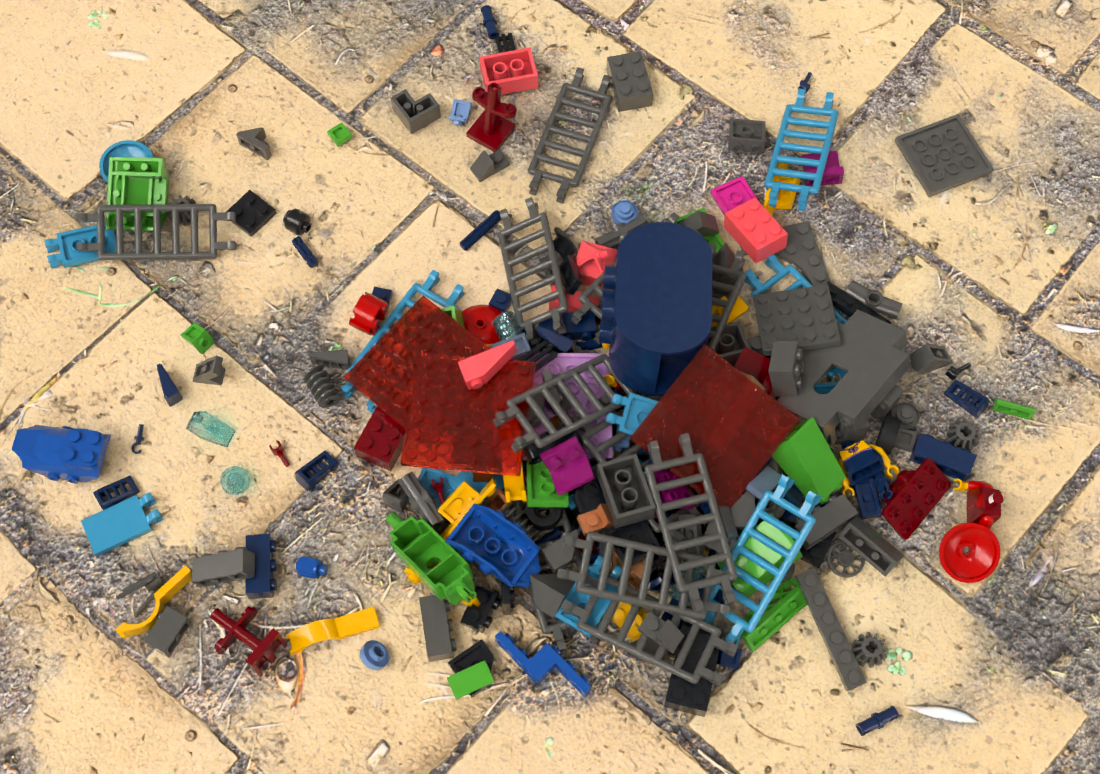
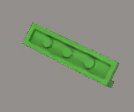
M790 578L788 581L783 582L775 592L765 610V614L759 620L754 631L751 633L744 631L740 637L744 640L749 650L754 652L807 605L797 581ZM791 585L794 586L791 591L785 592ZM780 599L776 604L771 605L774 600ZM751 610L742 619L749 622L754 611Z

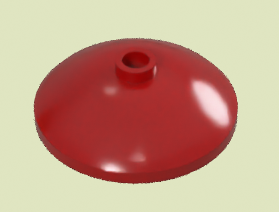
M474 305L462 311L470 355L474 356L481 353L485 344H495L506 340L509 327L508 321L504 314L495 307Z
M973 522L961 523L951 528L942 538L939 546V560L945 572L955 580L964 583H974L987 578L994 572L1000 560V545L994 533L987 527ZM968 547V552L963 553V548Z

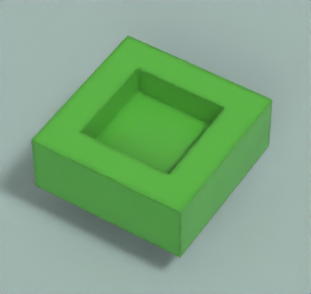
M342 122L327 131L328 136L337 147L352 139V134Z

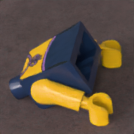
M847 440L842 444V450L839 451L840 459L837 461L846 476L841 482L844 488V495L847 491H850L854 498L855 492L848 484L853 486L885 470V467L887 469L885 474L889 479L893 478L889 470H893L898 475V467L890 464L891 460L881 447L867 444L864 440L854 444L852 441Z

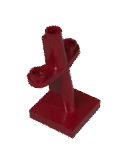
M493 82L488 85V93L482 87H477L473 91V100L485 110L467 131L466 135L471 140L495 152L500 149L516 128L515 124L507 119L515 117L517 109L513 104L501 102V87Z
M248 606L237 622L219 608H216L211 613L210 618L228 632L224 638L216 642L214 646L216 652L219 655L223 654L234 638L238 639L253 651L246 659V663L261 677L263 673L260 671V668L266 661L272 664L277 658L274 655V651L280 645L285 648L287 643L274 628L263 641L244 628L256 616L258 610L255 607L251 608Z

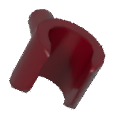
M276 441L278 444L276 449L269 445L272 453L278 456L286 467H289L290 463L284 456L281 443Z
M440 477V484H435L433 479L431 483L433 489L437 491L442 505L445 501L443 495L444 482L443 478Z

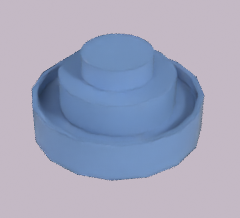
M627 200L618 201L611 210L612 220L616 224H626L638 217L636 205Z
M370 640L361 647L360 658L368 668L378 671L388 664L389 653L382 643Z

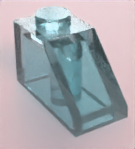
M207 411L194 412L186 427L188 431L199 438L223 447H228L236 431Z

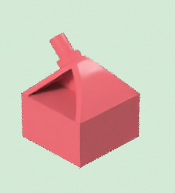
M582 240L575 259L583 280L581 285L589 287L605 271V265H611L617 259V249Z

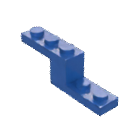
M500 631L495 635V642L537 685L556 668L584 698L591 692L590 681L584 675L579 676L575 672V666L569 660L565 662L561 657V652L554 645L551 647L548 643L545 644L529 660L527 652L523 648L518 649L514 645V639L508 633L504 635Z

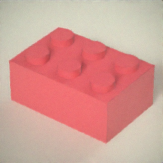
M531 47L479 57L480 71L487 93L488 85L493 82L501 87V95L538 88V74Z
M756 198L725 213L724 228L755 263L786 248L788 233Z

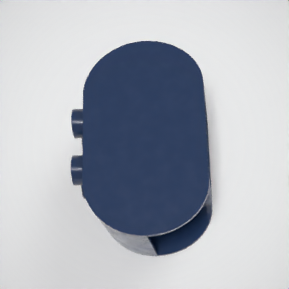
M653 222L641 225L629 232L621 241L617 250L616 266L605 265L599 343L609 344V364L615 376L625 386L641 394L668 396L683 392L698 380L702 371L707 342L712 327L713 255L711 247L704 237L686 226L670 222Z

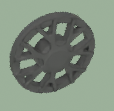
M844 541L834 543L827 553V564L830 570L844 578L859 574L864 567L865 559L863 557L859 559L860 555L854 557L851 553L854 550L850 546L849 551H843V545H847ZM835 547L840 551L839 555L832 551ZM830 558H837L838 563L832 564ZM854 560L861 562L860 567L853 564ZM839 565L844 567L842 573L836 570ZM851 566L854 572L848 573L847 567Z

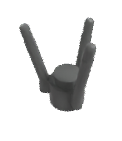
M154 571L145 578L124 588L123 592L116 596V599L125 597L145 586L148 592L153 590V593L134 614L135 617H138L154 599V593L164 583Z

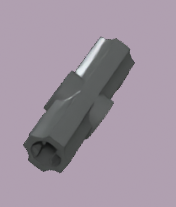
M641 214L626 224L619 223L610 232L595 238V244L614 249L620 245L623 238L629 232L641 225L648 224V222Z
M854 280L851 281L845 291L873 311L897 319L903 304L884 297L878 290H869Z
M410 472L398 481L409 497L408 500L414 510L433 529L439 528L445 520L437 511L433 497L426 488H423L415 474Z

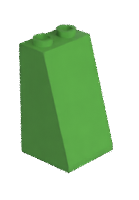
M813 417L790 427L767 450L788 477L795 480L794 484L805 497L809 490L822 496L818 503L824 504L831 498L830 494L837 491L842 486L841 482L846 478Z
M764 520L755 528V530L789 551L795 542L790 536ZM751 536L748 537L744 547L777 568H780L785 557ZM800 550L797 556L795 557L793 563H795L797 560L803 557ZM740 553L734 562L737 567L764 584H767L775 577ZM725 561L717 563L720 569L724 565ZM737 577L735 582H731V587L746 597L751 596L758 590Z

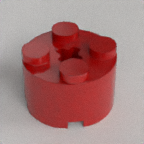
M365 292V295L362 294L353 309L355 317L354 319L350 317L349 325L368 335L374 336L380 328L378 326L380 320L384 321L388 315L387 302Z

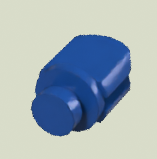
M301 557L296 562V570L302 577L315 579L327 575L328 565L323 564L321 560L316 558Z

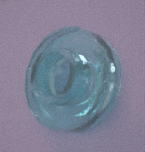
M232 466L222 473L220 484L227 494L239 495L248 489L250 477L244 468Z

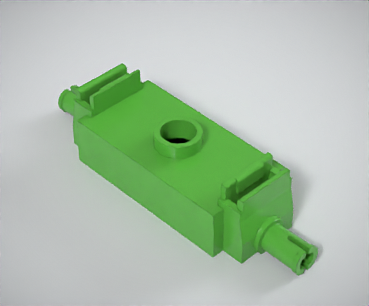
M396 512L390 513L394 518L388 514L386 522L394 528L389 533L392 539L390 544L404 564L440 601L446 598L453 606L463 599L467 603L472 602L469 596L474 600L477 594L474 591L473 573L468 563L422 518L417 521L411 516L407 520H402ZM439 563L433 569H429L432 564Z

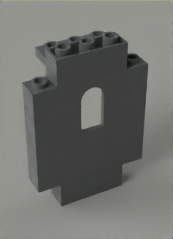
M857 310L845 324L837 322L841 346L802 351V361L805 362V372L801 373L803 380L802 389H799L798 396H780L775 402L778 416L784 419L790 426L813 417L825 440L831 445L837 441L835 428L839 423L846 428L856 431L911 367L910 355L902 351L908 344L906 331L860 310ZM833 365L847 372L829 393L818 394L815 392L814 387Z

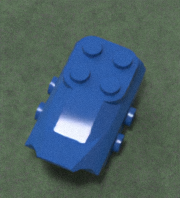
M34 425L17 430L12 451L22 461V468L43 475L53 481L63 479L77 484L78 482H89L100 477L111 435L88 429H73L68 426L58 428Z
M474 503L445 542L461 552L465 560L470 563L474 561L478 564L479 569L485 574L489 575L491 573L511 588L513 586L528 588L531 584L529 575H537L541 570L538 561L540 548L522 530L523 528L514 521L511 523L505 519L506 516L502 512Z

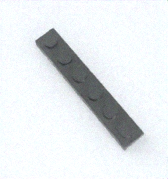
M815 567L795 575L845 690L849 691L867 683Z

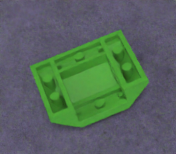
M109 157L107 205L168 204L169 178L163 158ZM106 212V230H116V212ZM123 212V230L135 231L134 212ZM142 212V231H153V212ZM161 212V227L167 217V212Z

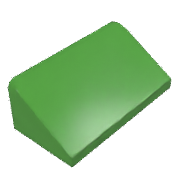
M996 397L992 407L994 411L1028 420L1036 412V409Z
M485 660L447 677L456 700L494 683Z

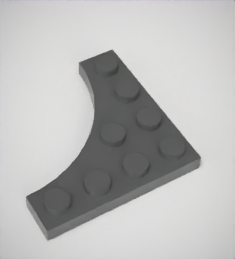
M809 221L782 227L788 233L786 248L774 255L779 256V259L789 264L793 263L813 286L826 285L828 281L831 282Z

